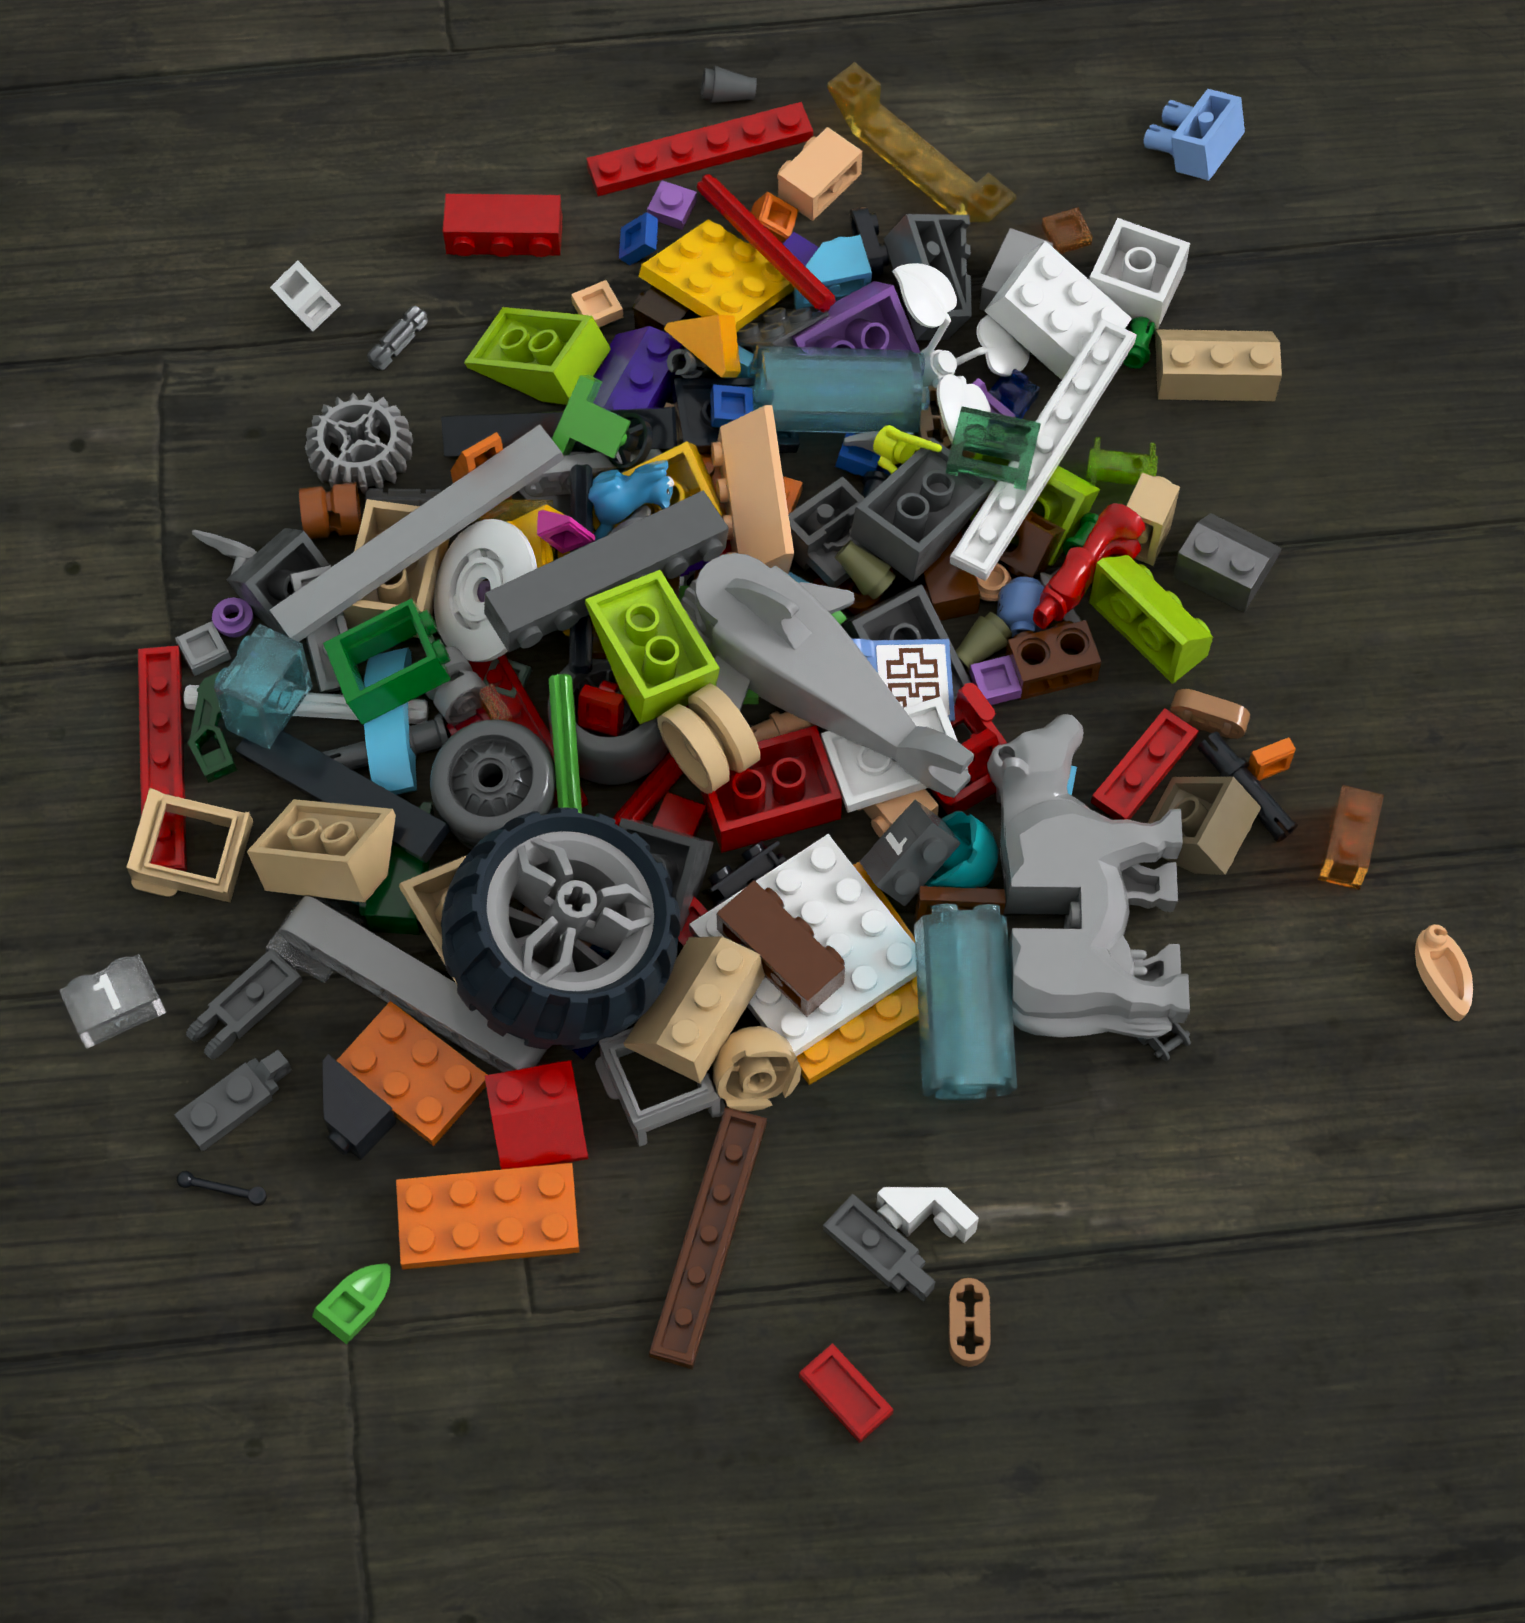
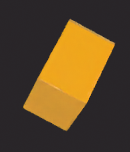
M712 315L668 322L664 327L666 332L720 377L737 378L740 374L741 366L735 317L733 315Z

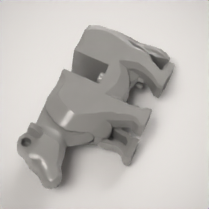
M1062 714L1043 728L1024 732L1011 742L994 747L987 762L989 776L996 786L997 803H1001L1000 859L1006 899L1004 914H1069L1065 915L1064 929L1012 928L1004 953L1007 1016L1020 1030L1040 1036L1064 1038L1112 1032L1145 1039L1160 1037L1171 1031L1172 1022L1185 1023L1190 1013L1188 974H1181L1180 944H1169L1157 955L1145 959L1147 954L1144 950H1130L1124 934L1130 914L1129 905H1137L1147 909L1156 906L1166 912H1173L1177 905L1176 862H1168L1155 870L1141 866L1139 863L1156 862L1161 857L1166 859L1178 858L1183 844L1181 809H1170L1161 820L1150 824L1128 819L1111 820L1090 810L1084 803L1068 794L1067 784L1071 771L1072 757L1079 749L1084 733L1083 726L1074 716Z

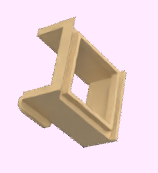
M150 788L127 864L133 887L136 890L165 897H172L179 890L231 903L253 826L250 812L243 813L171 796ZM165 811L230 828L215 879L150 863Z

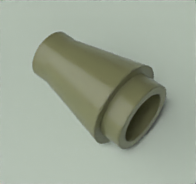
M849 540L834 557L845 569L862 595L868 594L873 600L880 596L895 578V575L889 570L891 565L860 548L852 540Z
M989 612L985 617L979 616L959 647L955 650L964 670L969 672L971 664L982 662L1006 647L1007 640L1012 636V632L1005 622L992 612Z

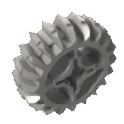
M353 392L350 401L343 402V400L337 397L335 401L336 406L333 408L323 404V416L313 415V427L307 428V441L305 445L310 467L314 472H317L321 482L329 481L330 487L336 484L356 482L357 488H360L365 496L368 487L383 488V481L385 480L395 484L397 479L396 472L405 473L406 461L411 460V446L413 443L412 433L409 432L408 420L405 419V416H401L397 406L389 407L384 397L374 402L370 393L363 400H358ZM380 430L390 438L387 445L381 443L380 438L377 436ZM331 443L338 445V449L341 452L338 458L329 452Z

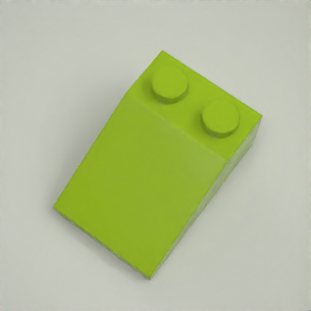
M502 307L464 363L467 368L542 402L567 405L580 375H590L593 377L611 348L591 315Z
M661 570L585 599V605L619 689L640 725L659 717L677 704L687 706L688 697L707 684L717 685L720 667Z

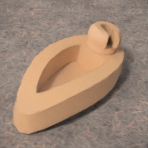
M1433 924L1423 930L1416 940V966L1421 979L1440 1007L1452 1020L1460 1021L1465 1018L1472 1004V974L1462 950L1447 935L1446 929L1441 925Z

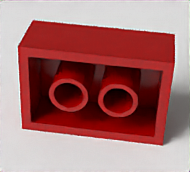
M816 725L758 741L760 749V760L741 773L729 769V781L710 794L700 790L721 853L752 845L761 840L766 841L841 819L842 796Z

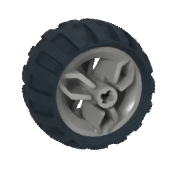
M554 808L547 815L542 816L539 812L535 811L520 815L508 821L499 830L487 834L468 853L457 869L448 888L442 910L441 928L444 962L447 972L457 982V993L470 1011L477 1009L488 1020L487 1027L503 1037L506 1033L524 1039L525 1046L538 1049H548L552 1045H562L563 1048L568 1050L591 1046L601 1039L616 1036L635 1023L653 1005L664 989L677 957V945L680 935L679 906L675 898L671 896L673 883L662 862L657 863L650 854V845L637 833L634 832L631 835L623 828L617 826L615 819L600 813L595 816L578 813L577 808ZM516 899L542 919L509 907V904ZM580 940L611 951L609 960H605Z

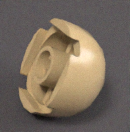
M753 1026L742 1028L729 1035L712 1063L711 1072L720 1099L723 1098L731 1109L749 1112L772 1106V1102L768 1099L776 1097L782 1092L784 1098L790 1095L800 1081L801 1067L790 1043L785 1037L771 1028Z

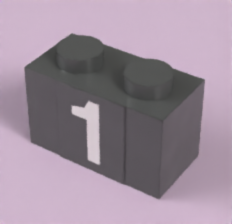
M915 799L873 845L870 851L862 858L860 864L878 888L903 906H906L919 891V886L925 885L961 843L944 820Z

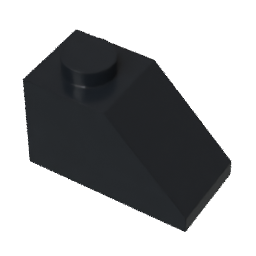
M329 1054L323 1059L324 1121L329 1132L327 1139L343 1155L350 1151L358 1159L362 1160L397 1123L393 1109Z

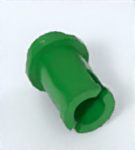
M1136 317L1130 324V332L1137 334L1134 345L1123 361V364L1130 368H1140L1150 359L1151 353L1148 348L1156 326L1154 322L1149 323L1150 319L1145 317Z

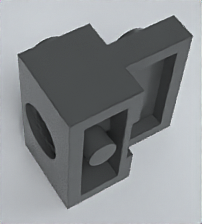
M843 476L788 514L794 548L793 560L804 571L811 568L829 587L833 588L838 587L850 578L842 565L834 558L849 540H852L857 546L876 556L850 537L855 508L865 498Z

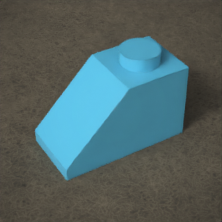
M861 235L837 237L832 241L823 242L805 266L835 295L836 301L868 285L872 279V271ZM796 288L794 289L796 310L813 306Z

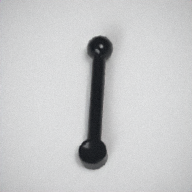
M182 1171L177 1176V1184L182 1188L196 1186L248 1198L255 1206L264 1204L267 1199L266 1192L262 1187L256 1186L248 1190L196 1178L189 1171Z

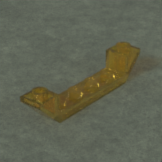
M855 62L827 83V88L852 133L950 215H970V222H990L1016 200V195L990 173L976 183L880 103L881 84Z

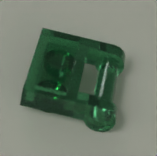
M961 406L946 474L958 476L959 472L1011 483L1014 484L1015 489L1026 491L1041 423ZM963 451L1019 462V466L1014 468L963 457Z

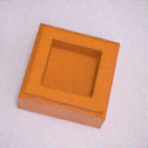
M1288 737L1255 750L1251 753L1248 769L1259 781L1285 771L1290 767L1296 748Z

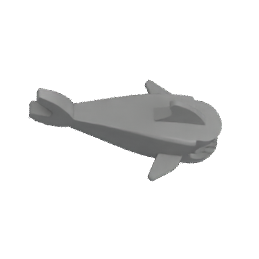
M732 553L721 555L712 559L702 568L698 578L693 580L685 590L681 604L720 667L716 686L731 699L739 711H741L748 689H750L764 700L803 720L894 759L908 774L924 786L940 794L954 798L968 784L971 775L965 769L973 761L974 753L942 732L929 727L916 726L861 650L831 615L851 606L855 600L854 593L849 590L812 583H798L778 566L770 568L760 560L746 554Z

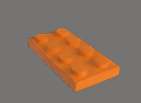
M572 1163L396 1180L402 1270L580 1253Z

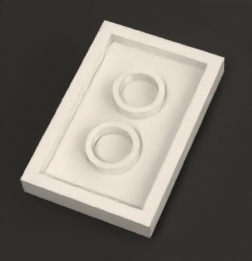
M941 697L904 708L916 726L929 727L957 741ZM833 732L821 733L823 746L848 813L928 788L908 774L894 759Z

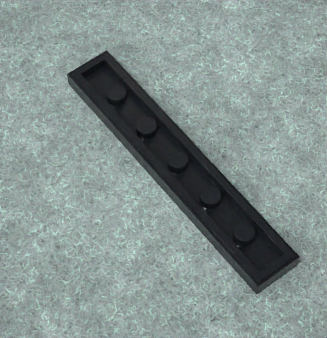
M675 407L607 409L619 416L635 413L645 417L653 431L651 449H672L677 446ZM564 411L442 416L444 456H459L462 451L496 432L501 437L504 449L539 424L552 439ZM638 419L630 420L629 428L637 426L641 422ZM644 432L638 436V444L634 450L642 449ZM576 441L571 452L597 450Z
M260 717L235 749L240 757L318 802L393 809L396 817L392 844L424 863L429 861L451 830L445 822Z

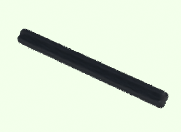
M576 464L571 468L570 517L593 534V503L588 499L593 483V469L588 464L582 466ZM590 615L580 618L570 628L569 664L570 671L576 675L581 673L589 674L593 668V622Z

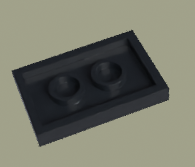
M674 378L671 389L680 444L688 441L696 445L700 454H711V443L717 442L720 427H712L710 393L714 384L752 387L753 411L764 405H772L779 453H797L800 441L789 378Z

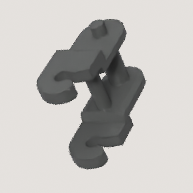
M1173 1022L1171 1031L1175 1037L1164 1045L1158 1040V1037L1151 1039L1136 1037L1143 1046L1149 1043L1155 1050V1056L1157 1058L1160 1057L1166 1062L1170 1059L1169 1052L1181 1043L1187 1047L1191 1044L1190 1033L1187 1030L1184 1031L1178 1023Z

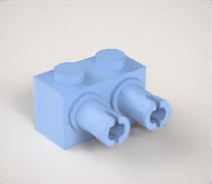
M1207 89L1194 107L1170 100L1163 109L1162 121L1166 125L1177 126L1178 129L1173 131L1152 124L1150 130L1147 129L1145 133L1144 146L1147 149L1173 155L1176 172L1209 181L1245 132L1241 97Z

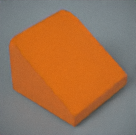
M766 192L755 201L751 213L782 242H785L792 234L799 209L770 192Z

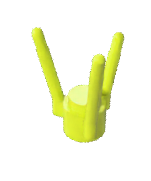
M887 425L879 431L873 444V451L881 456L878 460V466L889 471L890 474L898 469L895 464L905 463L920 448L935 452L942 450V446L937 443L902 432L891 425Z

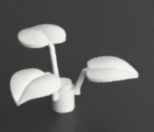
M918 263L902 265L895 268L892 272L899 282L902 298L909 313L922 326L928 328L939 326L928 347L921 351L923 358L912 365L911 376L914 383L920 389L930 385L937 388V400L942 420L951 444L955 449L984 432L991 419L990 406L983 391L977 385L966 384L964 376H954L956 367L979 355L985 354L987 365L994 374L1004 377L1013 376L1027 365L1030 351L989 315H986L979 321L976 329L977 338L982 347L958 358H955L947 350L934 351L951 322L948 312L956 307L957 298L955 291L947 277L931 266Z

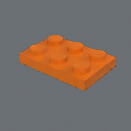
M392 1001L382 1009L337 1059L338 1063L391 1106L396 1118L433 1146L486 1087L485 1075L487 1074Z

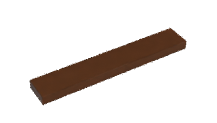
M727 1107L724 1109L650 1348V1358L690 1369L694 1367L767 1125V1118Z

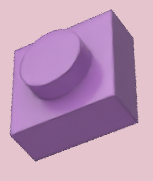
M662 180L647 208V212L658 218V222L683 230L697 202V192Z
M1010 655L970 665L969 673L972 682L977 685L991 705L1021 698L1022 689Z

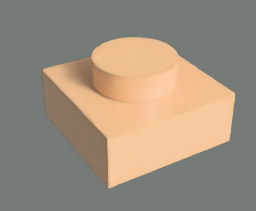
M607 280L571 294L572 304L577 313L591 315L598 327L623 318V308Z

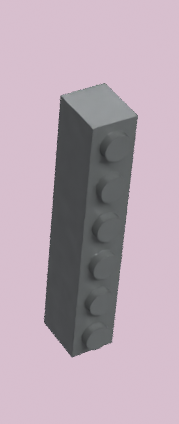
M703 490L486 592L484 614L508 652L520 647L529 648L538 643L543 636L557 629L559 631L567 630L574 626L580 618L589 615L585 605V599L658 570L662 571L665 578H676L695 563L702 560L708 562L717 558L726 549L729 528Z

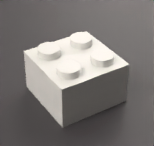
M1117 218L1089 280L1132 318L1131 320L1136 317H1145L1150 319L1149 323L1154 322L1155 328L1158 329L1185 272L1190 243Z

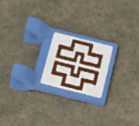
M852 639L903 708L941 697L950 722L955 721L949 639Z

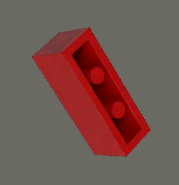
M445 194L443 236L446 254H456L459 256L496 255L499 257L509 255L561 256L563 220L561 196Z

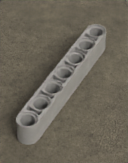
M304 896L279 930L280 934L299 950L387 1003L392 1001L420 1023L502 1072L535 1067L547 1051V1049L525 1046L524 1039L506 1033L504 1037L487 1027L488 1020L477 1009L475 1011L468 1009L458 995L457 985L454 981L313 897Z

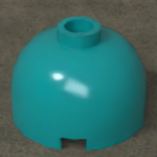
M955 811L943 817L942 820L948 825L961 844L925 885L929 887L955 888L985 887L992 880L998 862L999 849L994 835L985 824L973 815L967 816L962 811Z

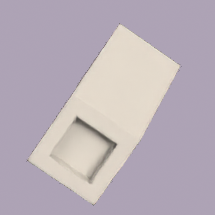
M883 1187L877 1193V1215L895 1230L899 1229L907 1237L931 1214L935 1216L933 1220L944 1234L951 1238L955 1235L963 1243L977 1230L979 1218L947 1187Z

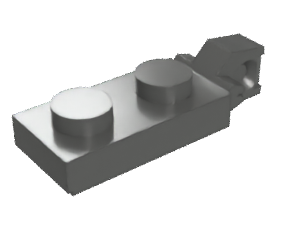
M279 1050L261 1060L260 1063L254 1058L247 1064L246 1062L174 1115L198 1148L204 1151L273 1100L272 1095L279 1090L276 1082L292 1071L290 1064Z
M852 1194L824 1223L823 1231L888 1287L891 1286L897 1292L906 1287L923 1302L935 1290L934 1284L936 1281L921 1269L926 1264V1261L919 1255V1249L855 1195Z

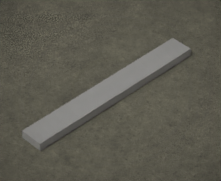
M539 424L271 608V613L295 645L564 460L565 458L561 450Z

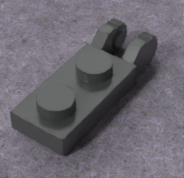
M270 949L208 1004L209 1008L196 1021H193L187 1029L186 1036L193 1042H197L212 1031L218 1020H220L226 1027L211 1039L204 1049V1053L211 1060H215L233 1045L236 1038L240 1039L303 982L301 976L273 949Z

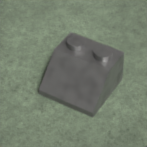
M1210 513L1196 523L1180 549L1173 577L1245 613L1281 553L1282 548Z

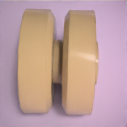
M709 683L688 697L689 708L677 704L657 717L659 731L670 754L689 780L707 794L712 793L729 781V769L741 773L760 760V749L749 724L731 699L717 686Z

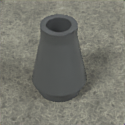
M715 65L713 69L704 68L701 99H709L710 103L739 100L754 101L757 79Z

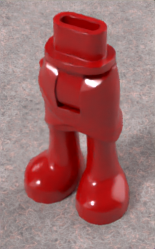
M1113 503L1108 505L1099 515L1083 547H1074L1068 551L1063 565L1044 587L1040 595L1039 605L1034 610L1033 621L1039 628L1046 629L1053 620L1061 621L1066 616V613L1079 604L1089 585L1093 583L1096 564L1099 560L1110 556L1129 555L1134 560L1141 552V544L1137 539L1146 530L1142 518L1135 511L1123 504Z

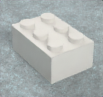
M1046 241L1023 257L984 310L1061 380L1101 318L1124 329L1132 319Z

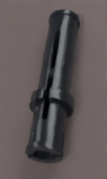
M1217 731L1210 734L1208 738L1218 751H1214L1204 739L1197 747L1199 752H1202L1220 773L1219 777H1235L1259 804L1261 809L1257 818L1271 833L1274 840L1280 842L1287 838L1283 830L1277 825V822H1280L1289 834L1293 833L1298 824L1288 816L1259 780L1248 769L1250 764L1244 757L1238 758Z

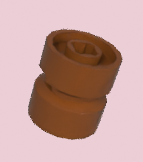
M356 482L333 485L331 491L327 492L322 486L299 488L302 527L311 540L328 538L332 531H336L340 537L359 534L362 517Z

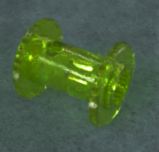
M1101 437L1094 438L1093 447L1089 450L1086 480H1088L1090 485L1095 486L1096 481L1137 485L1142 472L1156 476L1158 455H1156L1155 443L1150 442L1148 454L1100 449Z

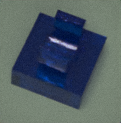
M1014 368L1011 376H1001L989 393L1016 415V423H1018L1039 396L1040 387L1028 381L1029 377Z

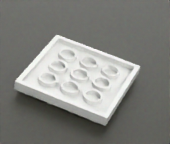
M829 834L756 880L764 890L767 887L774 890L782 899L784 909L794 919L797 916L804 919L812 928L814 938L824 948L827 945L834 948L845 962L844 984L808 1017L795 1007L766 977H764L747 1005L762 1027L771 1028L788 1040L796 1057L929 968L928 959ZM741 891L689 924V931L694 937H724L717 930L716 913Z

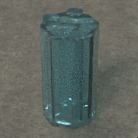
M756 346L750 364V375H756L754 386H749L752 387L753 411L764 405H772L776 431L864 433L880 431L883 427L891 425L902 432L913 434L919 430L921 410H927L930 403V391L928 386H923L922 378L925 370V357L923 353H914L911 350Z
M955 904L934 905L931 907L932 914L922 916L914 924L923 1095L931 1096L935 1093V1098L940 1100H978L986 1098L987 1089L996 1088L997 1097L1008 1095L1017 1089L1007 917L1000 915V906L994 904L978 905L974 907V910H958V906Z

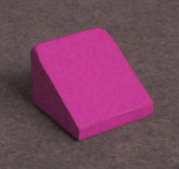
M545 510L538 512L537 535L560 553L564 554L595 541V535L572 517Z

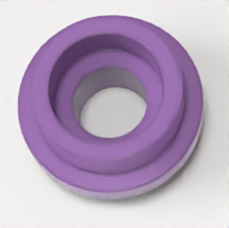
M240 598L222 600L215 606L212 613V621L217 631L228 637L244 635L251 627L254 618L251 606ZM230 613H239L235 618H226Z

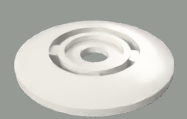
M496 519L478 521L467 527L456 537L441 562L434 591L436 625L446 646L459 649L468 661L488 662L497 659L507 652L506 647L484 614V602H480L478 599L477 591L481 581L487 578L492 590L537 569L532 546L523 532L515 525Z

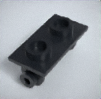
M762 840L757 842L741 854L745 861L737 867L731 869L729 864L710 875L707 879L711 885L701 891V893L705 895L714 892L717 898L713 900V904L715 907L747 887V881L750 879L756 881L787 861L783 854L779 853L775 856L772 851L780 843L775 841L765 846Z

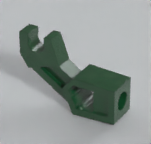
M224 670L205 677L198 687L190 739L187 742L208 783L237 771L224 734L220 727H218L219 718L238 702L234 691L226 695L217 694L218 687L229 682ZM210 737H214L221 748L202 756L201 747L209 741Z

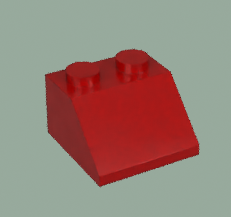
M571 1060L485 1075L501 1170L564 1164L588 1159Z

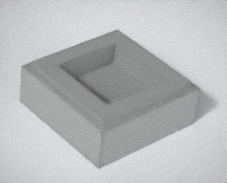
M212 621L175 638L194 676L231 659L229 651Z

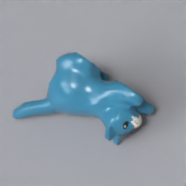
M667 460L640 466L630 476H625L618 472V470H609L600 473L593 480L588 499L593 503L595 515L601 523L593 533L595 541L607 536L616 524L622 522L645 503L659 505L662 509L670 506L674 481L670 476H666V470L669 467Z

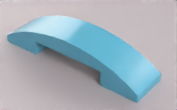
M407 647L380 653L369 658L364 677L365 688L412 665L410 649ZM407 702L364 724L371 781L395 795L417 790L416 757L410 748Z

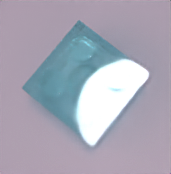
M262 624L256 627L251 636L248 635L241 641L237 656L228 668L225 667L219 672L214 685L226 729L268 750L313 687L302 643Z

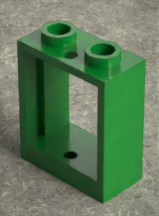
M412 598L323 643L345 701L362 725L451 680L445 666L446 663L451 661L450 656L440 639L435 641L432 635L438 632L436 623L427 609L421 612ZM418 634L427 657L365 688L357 664Z

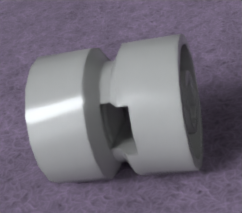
M445 647L451 659L450 662L445 664L451 680L425 694L429 699L434 700L435 707L446 722L455 725L475 715L476 709L480 707L485 709L490 701L491 692L479 675L473 672L470 663L459 649Z

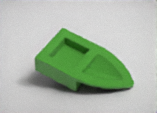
M387 1263L375 1264L353 1272L343 1279L315 1308L312 1317L347 1345L375 1316L377 1308L385 1298L391 1277L390 1266Z

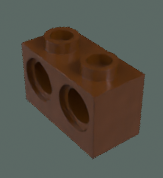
M1086 620L1075 623L1064 621L1056 624L1051 629L1036 633L1033 631L1021 632L1012 639H1008L1005 655H1010L1021 686L1020 700L1098 681L1102 662ZM1074 649L1077 652H1079V654L1070 655L1065 653L1063 650ZM1036 659L1040 662V664L1031 665L1026 663L1024 660Z

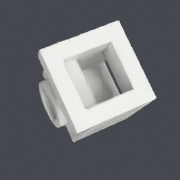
M299 261L285 271L270 287L312 331L340 306L339 302Z

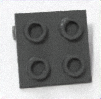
M809 307L797 309L793 312H786L785 308H776L763 314L764 320L758 323H749L737 331V342L739 346L757 356V364L790 365L798 357V349L794 345L792 336L829 316V313L811 312Z

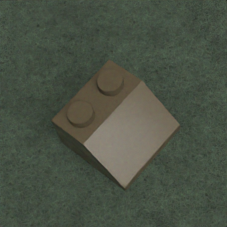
M1172 777L1148 823L1161 820L1170 809H1181L1183 844L1177 859L1161 858L1169 862H1176L1177 866L1194 874L1226 875L1247 833L1251 830L1261 807L1235 777Z

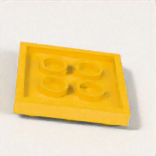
M709 219L644 262L639 273L640 278L701 317L733 315L735 317L736 332L795 289L752 244L744 242L725 230L723 226Z

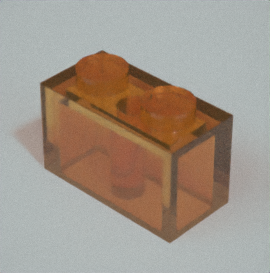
M1342 785L1334 805L1318 880L1360 890L1369 868L1384 795Z

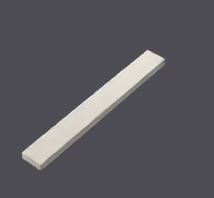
M1103 318L1100 319L950 556V564L984 581L987 580L1131 350L1137 334Z

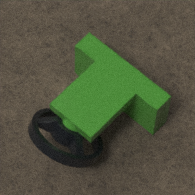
M580 375L554 432L553 442L561 450L563 456L570 455L575 442L578 441L607 455L610 462L618 468L629 470L642 464L647 458L653 442V431L649 421L635 413L619 416L594 404L593 402L603 381L590 375ZM638 419L641 424L629 428L630 420ZM644 432L642 449L638 456L631 461V452L634 451L638 444V436ZM618 451L623 464H621L616 457Z

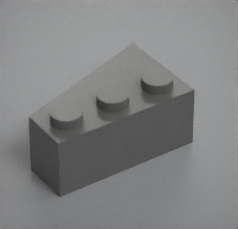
M906 214L884 238L893 270L902 265L918 263L931 266L947 277L957 298L956 307L948 312L951 322L940 339L948 340L972 316L971 275L967 274V258L971 255L970 245L966 244V229L970 225V215ZM906 307L916 340H932L939 326L928 328L920 325L911 316Z

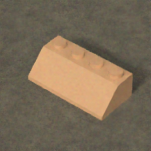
M764 405L721 426L717 442L711 443L712 464L714 467L720 466L721 479L716 480V492L719 503H725L726 515H722V519L729 528L727 539H730L732 551L727 552V554H746L760 560L770 568L778 566L789 574L794 556V548L772 405Z

